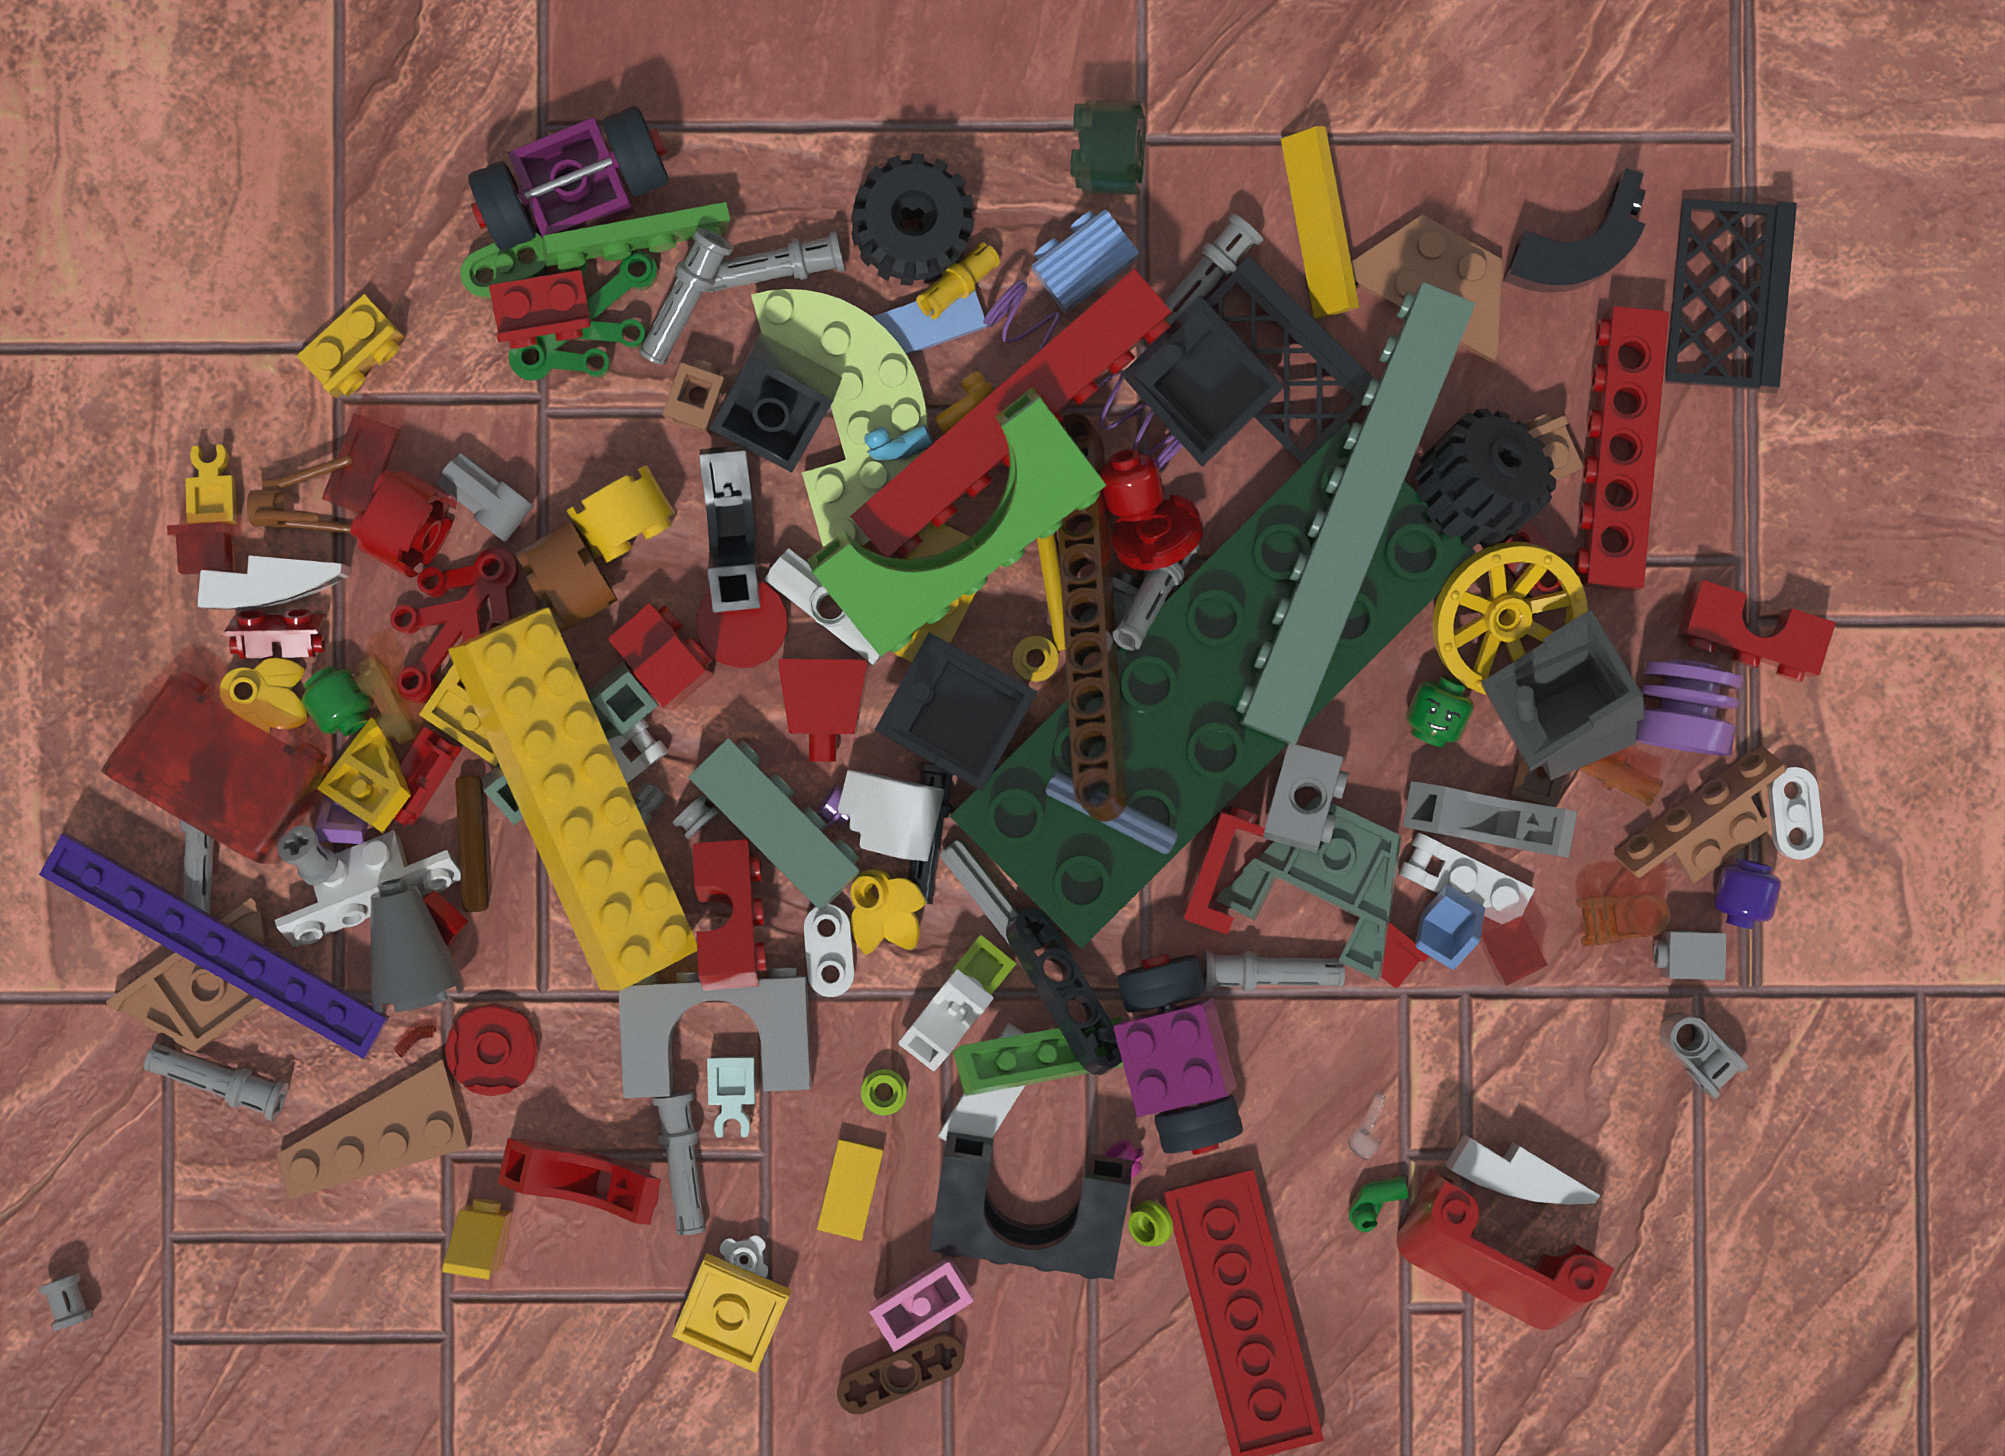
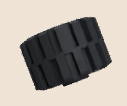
M912 153L911 159L901 161L900 155L887 159L886 166L881 169L878 166L874 167L867 174L865 183L860 185L857 191L851 217V235L854 246L858 245L861 251L860 258L867 267L870 264L878 269L877 275L887 281L890 276L901 279L900 285L912 286L914 280L923 279L924 284L937 280L939 274L946 271L952 264H957L958 259L966 249L975 219H972L974 208L972 195H966L963 189L966 182L959 173L954 176L946 171L948 164L938 158L935 164L925 162V154ZM905 215L909 219L915 216L921 219L918 226L920 231L913 227L907 231L902 228L903 216Z
M1477 409L1473 414L1468 412L1426 451L1419 460L1421 465L1415 472V480L1421 483L1416 489L1419 500L1427 503L1429 508L1425 512L1432 522L1437 519L1444 526L1442 532L1450 538L1457 535L1461 537L1463 545L1472 548L1478 543L1483 549L1499 543H1505L1544 509L1553 498L1551 493L1556 489V478L1550 474L1555 469L1552 458L1544 455L1542 449L1546 446L1539 437L1534 439L1527 432L1529 427L1522 421L1518 420L1514 423L1510 420L1509 414L1499 410L1493 415L1488 409Z

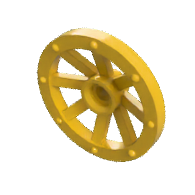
M1506 542L1480 550L1454 570L1438 596L1432 624L1433 638L1438 655L1446 668L1461 683L1476 692L1486 695L1481 682L1490 677L1489 673L1500 641H1504L1512 662L1525 655L1520 638L1525 634L1544 643L1543 639L1554 631L1533 621L1532 614L1566 607L1565 625L1580 615L1588 612L1583 585L1574 570L1564 560L1542 546L1528 542ZM1513 562L1531 563L1510 590L1507 591L1504 564ZM1547 570H1550L1555 575L1563 591L1523 599ZM1488 571L1491 595L1488 598L1467 591L1474 581ZM1459 604L1480 612L1479 617L1453 631L1455 613ZM1507 609L1506 614L1499 618L1500 613ZM1486 632L1474 669H1471L1462 660L1457 649Z

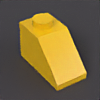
M473 1199V1205L466 1204L459 1209L443 1262L442 1272L489 1280L503 1267L512 1211L500 1210V1202L488 1199Z

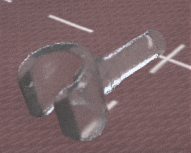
M1377 1092L1374 1095L1365 1120H1363L1361 1126L1353 1132L1348 1140L1351 1151L1364 1160L1370 1159L1381 1145V1141L1370 1133L1376 1125L1375 1123L1386 1099V1096Z

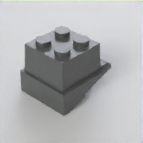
M1592 610L1580 615L1543 639V644L1481 682L1483 690L1529 771L1531 772L1542 765L1550 780L1636 744L1637 722L1645 719L1643 694Z

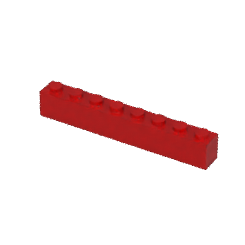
M1134 268L850 517L883 556L892 558L898 554L904 559L923 542L919 534L931 523L937 529L940 528L958 512V509L953 505L966 493L974 498L994 481L989 473L1002 462L1007 468L1009 467L1007 440L995 415L1029 389L1033 388L1054 417L1061 423L1064 418L1059 412L1073 400L1078 406L1087 401L1100 389L1095 381L1105 372L1110 370L1113 375H1116L1135 358L1131 350L1143 339L1152 344L1171 327L1167 319L1173 312Z

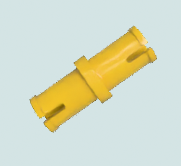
M980 242L960 262L952 264L946 271L942 272L940 279L916 297L917 305L927 317L930 315L931 319L935 320L959 298H967L975 291V284L1000 265V258L995 249L990 245L986 246L985 242Z

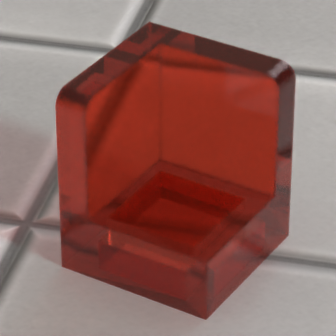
M223 522L167 526V535L176 538L177 567L180 574H200L201 570L235 572L233 526Z
M1518 916L1490 931L1482 930L1479 944L1499 984L1507 986L1548 966L1525 918Z

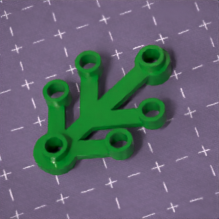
M643 251L631 252L630 256L622 260L620 273L587 299L592 324L591 327L582 329L583 337L576 339L622 343L630 349L642 346L647 334L644 326L638 320L627 319L621 324L593 320L630 289L642 291L649 289L656 283L659 275L658 266L648 253ZM587 259L585 260V264L579 267V269H582V275H584L588 269ZM637 261L644 262L647 267L645 274L640 277H634L630 274L631 265ZM630 326H636L640 329L639 338L633 342H628L624 339V331ZM555 333L536 336L537 345L510 349L509 364L512 370L520 378L528 381L541 380L552 369L586 372L591 377L601 378L611 368L609 356L598 348L589 349L584 354L557 351L568 340L556 341ZM529 349H536L539 352V360L533 365L525 364L523 359L525 352ZM594 355H600L604 358V366L599 371H592L588 367L589 359Z

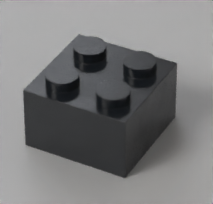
M759 333L723 398L710 426V430L792 473L833 403L842 377L766 335Z

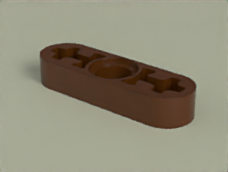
M939 1332L845 1373L839 1382L837 1389L838 1401L847 1412L864 1414L953 1376L963 1365L964 1346L954 1334ZM939 1343H943L946 1349L954 1347L956 1353L951 1356V1365L944 1366L941 1360L935 1361L927 1365V1370L931 1375L922 1376L921 1363L913 1353L922 1351V1357L925 1360L936 1354V1345ZM903 1360L912 1365L915 1376L909 1384L898 1386L890 1381L887 1370L895 1361ZM880 1370V1381L888 1392L887 1394L880 1395V1388L877 1386L866 1392V1401L860 1403L856 1397H847L846 1393L851 1390V1381L857 1380L861 1386H865L875 1381V1376L871 1371Z

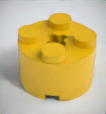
M648 465L638 469L642 478L635 481L632 475H626L582 500L581 502L586 510L581 513L577 506L567 510L568 515L594 559L602 556L606 563L611 562L633 549L629 540L643 533L646 540L673 526L669 517L674 515L675 512Z

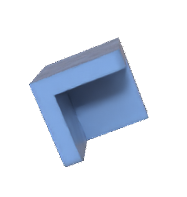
M1446 885L1421 912L1415 943L1416 948L1454 970L1480 942L1485 907L1451 886Z

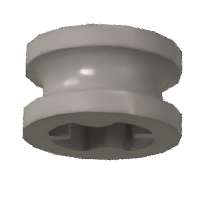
M703 795L692 802L672 822L676 827L682 826L685 828L686 833L684 836L688 840L698 833L719 812L715 807L710 809L706 806V798Z

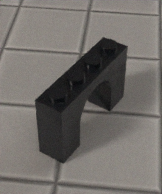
M947 1132L929 1251L939 1252L949 1257L965 1256L984 1259L999 1265L1010 1263L1029 1266L1043 1272L1055 1270L1079 1274L1088 1279L1106 1278L1114 1280L1131 1187L1132 1160L1086 1153L1080 1191L1073 1208L1065 1216L1054 1222L1029 1225L1006 1217L995 1207L990 1199L987 1182L994 1139Z

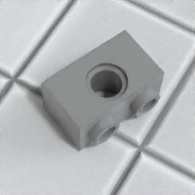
M1288 743L1266 822L1264 839L1314 853L1318 852L1320 841L1330 843L1337 818L1328 814L1333 797L1342 799L1349 772L1340 770L1343 757ZM1306 788L1316 791L1321 798L1320 805L1313 810L1301 809L1294 800V796L1298 791Z

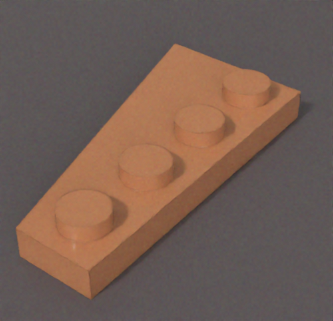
M446 1058L441 1059L276 1154L288 1198H295L469 1148V1140Z

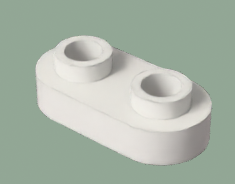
M1788 767L1784 774L1768 785L1773 842L1776 849L1783 856L1790 859L1803 860L1814 856L1823 843L1819 789L1815 777L1809 771L1799 767ZM1790 781L1795 783L1798 788V793L1793 799L1787 798L1784 794V787ZM1795 827L1799 828L1803 834L1802 841L1798 845L1792 844L1789 840V833Z
M829 904L822 912L814 908L809 912L804 922L808 980L812 988L820 995L826 997L839 996L850 988L855 977L850 919L842 908L833 904ZM830 919L834 922L836 929L832 936L827 937L820 934L818 925L821 920ZM833 965L838 968L840 976L836 982L830 983L824 980L822 971L825 966Z

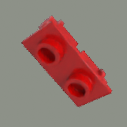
M293 609L286 611L283 615H265V612L262 610H246L238 613L237 616H233L224 631V636H230V653L238 654L240 659L273 658L275 656L274 642H281L282 658L316 657L317 653L325 652L324 634H318L326 619V614H312L307 609Z
M425 726L421 728L399 763L411 796L393 819L403 825L409 824L414 826L461 752V747Z

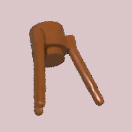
M345 456L278 479H264L263 490H251L247 497V514L251 525L254 527H293L350 533L351 524L320 520L318 513L294 511V502L291 494L283 493L282 488L350 465L353 462L352 457Z

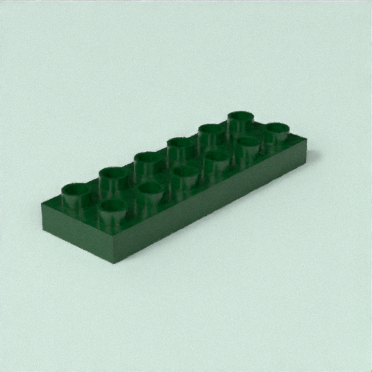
M1347 422L1162 605L1139 649L1135 648L1132 651L1122 647L1117 649L1127 795L1126 805L1176 830L1178 833L1177 840L1168 854H1163L1047 795L1046 787L1056 771H1060L1073 778L1068 699L990 776L983 791L977 788L949 816L1081 949L1288 744L1240 724L1243 713L1236 711L1246 684L1255 687L1261 669L1254 667L1264 640L1273 643L1279 625L1272 623L1281 598L1291 599L1297 582L1291 580L1290 576L1300 553L1308 555L1315 538L1308 536V531L1318 509L1326 512L1333 494L1325 492L1333 470L1336 465L1344 468L1351 452L1343 448L1351 429ZM1405 480L1399 490L1303 728L1441 592L1442 587L1454 570L1470 556L1477 553L1472 547L1463 545L1461 537L1455 535L1453 538H1450L1442 532L1444 526L1437 519L1432 522L1425 512L1429 508L1427 503L1419 500L1417 492ZM1097 696L1092 698L1086 705L1085 712H1093L1099 709L1104 697ZM1100 741L1091 746L1088 757L1095 758L1100 756L1106 749L1107 741ZM1104 786L1098 788L1097 791L1108 796L1110 787Z

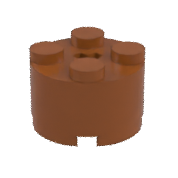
M572 521L515 553L527 574L526 578L539 600L543 599L547 607H549L560 633L571 629L618 601L605 574L603 575L596 559L592 556Z

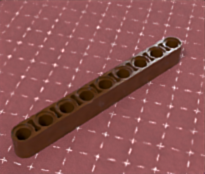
M1070 413L1063 416L1064 420L1060 424L1072 440L1077 436L1087 435L1085 441L1077 447L1099 475L1100 470L1105 465L1104 445L1101 437L1086 416L1079 413ZM1101 489L1099 491L1100 496L1093 504L1083 510H1077L1076 508L1061 519L1063 523L1058 529L1074 795L1078 803L1092 818L1108 822L1122 814L1126 807L1127 795L1117 643L1113 639L1116 626L1108 508ZM1084 521H1092L1091 527L1086 532L1075 534L1079 524ZM1088 564H1095V568L1089 576L1077 578L1082 567ZM1098 608L1096 616L1091 621L1080 622L1082 614L1087 609ZM1101 652L1100 659L1096 664L1090 667H1083V661L1090 653ZM1097 696L1104 697L1099 709L1093 712H1085L1086 705L1092 698ZM1100 741H1107L1106 749L1100 756L1095 758L1088 757L1091 746ZM1110 787L1109 795L1103 802L1098 804L1091 803L1092 795L1098 788Z

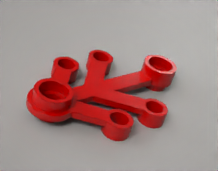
M492 547L483 551L477 557L474 565L444 572L435 567H428L420 572L417 578L418 588L433 598L444 595L447 589L473 586L461 600L420 609H414L409 605H400L391 613L390 622L392 627L404 635L415 634L420 628L446 623L418 663L407 666L400 672L397 678V690L404 699L414 704H425L428 702L438 687V680L434 673L449 654L448 649L456 644L461 635L464 642L482 634L479 610L488 597L493 618L487 623L485 632L512 620L508 589L517 581L519 566L517 559L511 552L501 547ZM495 562H499L500 568L497 574L489 576L490 567ZM438 576L437 586L429 589L428 582L430 578ZM411 613L412 620L410 624L402 627L401 620L403 616ZM414 675H418V685L414 689L409 690L408 685Z

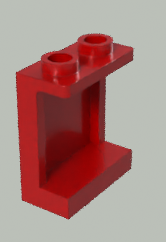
M1229 806L1227 814L1219 812L1213 818L1179 913L1181 918L1226 935L1229 934L1234 917L1210 908L1208 905L1235 831L1240 830L1254 836L1263 837L1266 828L1256 825L1258 815Z

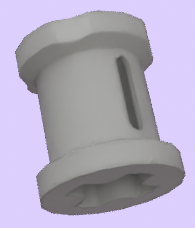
M297 826L290 829L283 835L278 844L280 858L288 864L295 865L298 869V875L308 885H318L325 882L337 868V856L328 847L321 846L318 843L317 834L308 826Z
M79 1272L38 1287L40 1294L46 1295L54 1318V1322L51 1324L53 1331L94 1317L92 1310L86 1309L78 1286V1282L81 1280ZM62 1292H64L66 1300L68 1302L70 1308L69 1312L63 1299Z

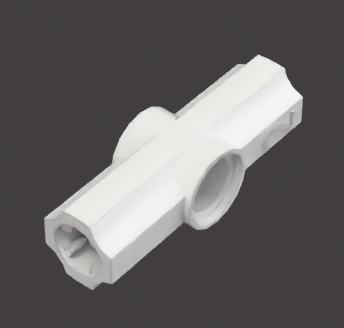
M788 548L771 567L764 580L874 666L881 657L843 611L840 616L832 620L821 616L819 604L824 597L830 594L811 572L809 563Z

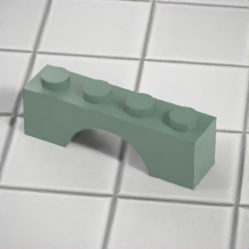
M622 661L586 691L607 741L624 735L658 706L656 699L633 674V670L625 661ZM498 764L481 778L483 791L515 825L523 816Z

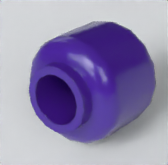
M1736 858L1735 865H1727L1721 870L1714 905L1719 911L1728 914L1726 923L1754 929L1755 921L1765 922L1773 918L1781 889V881L1776 875L1772 874V866Z

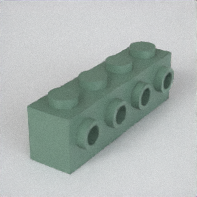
M727 738L688 778L822 912L860 874V870L854 865L860 858L842 839L834 845L821 832L827 827V824L809 806L801 812L789 800L795 792L776 773L769 779L757 767L762 759L746 742L742 740L736 746Z

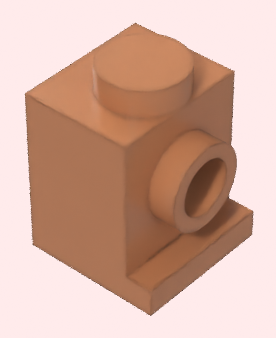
M696 359L693 366L680 362L662 413L666 420L711 436L712 430H710V426L728 385L725 377L719 375L721 368ZM703 389L707 392L706 401L700 405L693 404L691 402L692 393L695 390Z

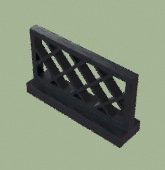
M1683 199L1666 383L1758 390L1761 393L1777 394L1781 379L1797 203L1778 202L1777 205ZM1691 212H1711L1722 224V227L1702 242L1690 228ZM1722 213L1736 215L1728 221ZM1745 215L1766 216L1765 233L1751 245L1733 227ZM1728 231L1744 251L1726 266H1723L1707 247ZM1690 238L1697 248L1687 255ZM1763 243L1761 259L1754 250ZM1702 252L1718 272L1698 288L1687 276L1686 264ZM1749 255L1761 269L1760 280L1745 291L1728 271ZM1723 276L1740 296L1719 312L1703 292ZM1686 284L1693 293L1683 300L1684 285ZM1759 288L1757 305L1750 295ZM1698 298L1714 318L1697 332L1693 333L1681 319L1682 309ZM1745 301L1757 315L1756 325L1740 337L1724 317ZM1719 322L1736 342L1715 358L1698 338ZM1681 329L1688 339L1679 346ZM1755 334L1754 349L1752 350L1745 341ZM1692 343L1710 362L1697 374L1676 373L1678 355ZM1740 346L1752 360L1751 378L1731 377L1720 362ZM1715 368L1721 376L1705 374Z
M1248 256L1206 301L1213 308L1218 304V313L1226 322L1251 321V347L1257 354H1284V381L1287 383V386L1284 388V414H1264L1260 411L1255 418L1304 465L1362 406V399L1373 377L1269 274ZM1237 283L1251 296V316H1224V296ZM1256 302L1270 316H1256ZM1256 321H1276L1284 329V348L1257 349ZM1289 335L1303 348H1289ZM1289 353H1309L1316 360L1317 381H1289ZM1322 367L1335 380L1322 381ZM1341 385L1355 398L1342 413H1322V386ZM1289 386H1317V413L1289 414ZM1317 418V438L1303 452L1290 439L1289 419ZM1322 418H1336L1322 432ZM1270 419H1284V432Z

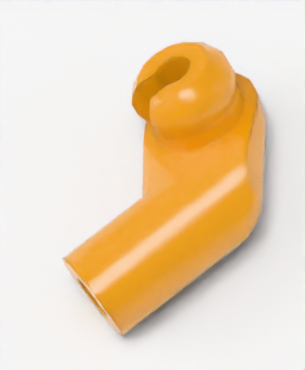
M976 371L964 378L961 382V387L968 395L936 416V421L944 433L992 393L991 382H986L983 373Z

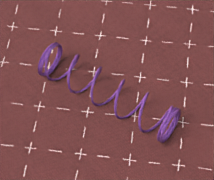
M1024 279L1018 280L990 309L983 320V324H987V327L994 326L1013 306L1002 332L1003 342L1012 343L1029 335L1055 317L1038 350L1039 352L1046 346L1059 321L1060 312H1054L1024 333L1012 339H1006L1009 324L1028 288L1027 283H1024ZM1121 370L1116 375H1109L1097 385L1101 387L1114 377L1122 374L1124 370ZM1121 375L1101 413L1099 425L1102 430H1108L1121 424L1148 406L1144 402L1110 425L1103 426L1105 415L1124 379ZM1152 409L1144 421L1132 449H1137L1139 441L1154 414ZM1173 434L1143 452L1149 455L1175 438L1155 460L1159 471L1183 446Z

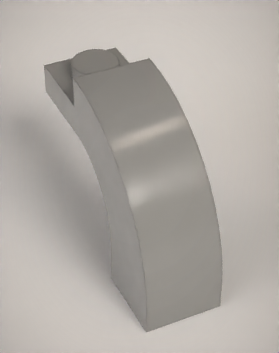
M1411 781L1403 827L1569 858L1577 811Z

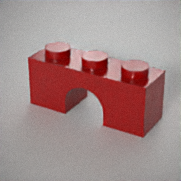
M1705 580L1693 583L1677 636L1689 639L1687 645L1689 648L1708 654H1714L1716 648L1733 653L1731 661L1759 668V664L1762 662L1777 667L1775 675L1796 682H1803L1804 676L1813 677L1820 675L1836 622L1790 608L1780 612L1776 627L1770 635L1765 638L1758 637L1752 634L1743 622L1742 610L1747 597L1746 593Z
M748 839L692 843L694 888L698 901H718L727 904L733 909L729 921L721 928L696 932L698 977L702 989L706 991L759 986L758 971L767 970L765 942L757 943L756 926H764L762 898H754V882H762L760 854L752 855Z

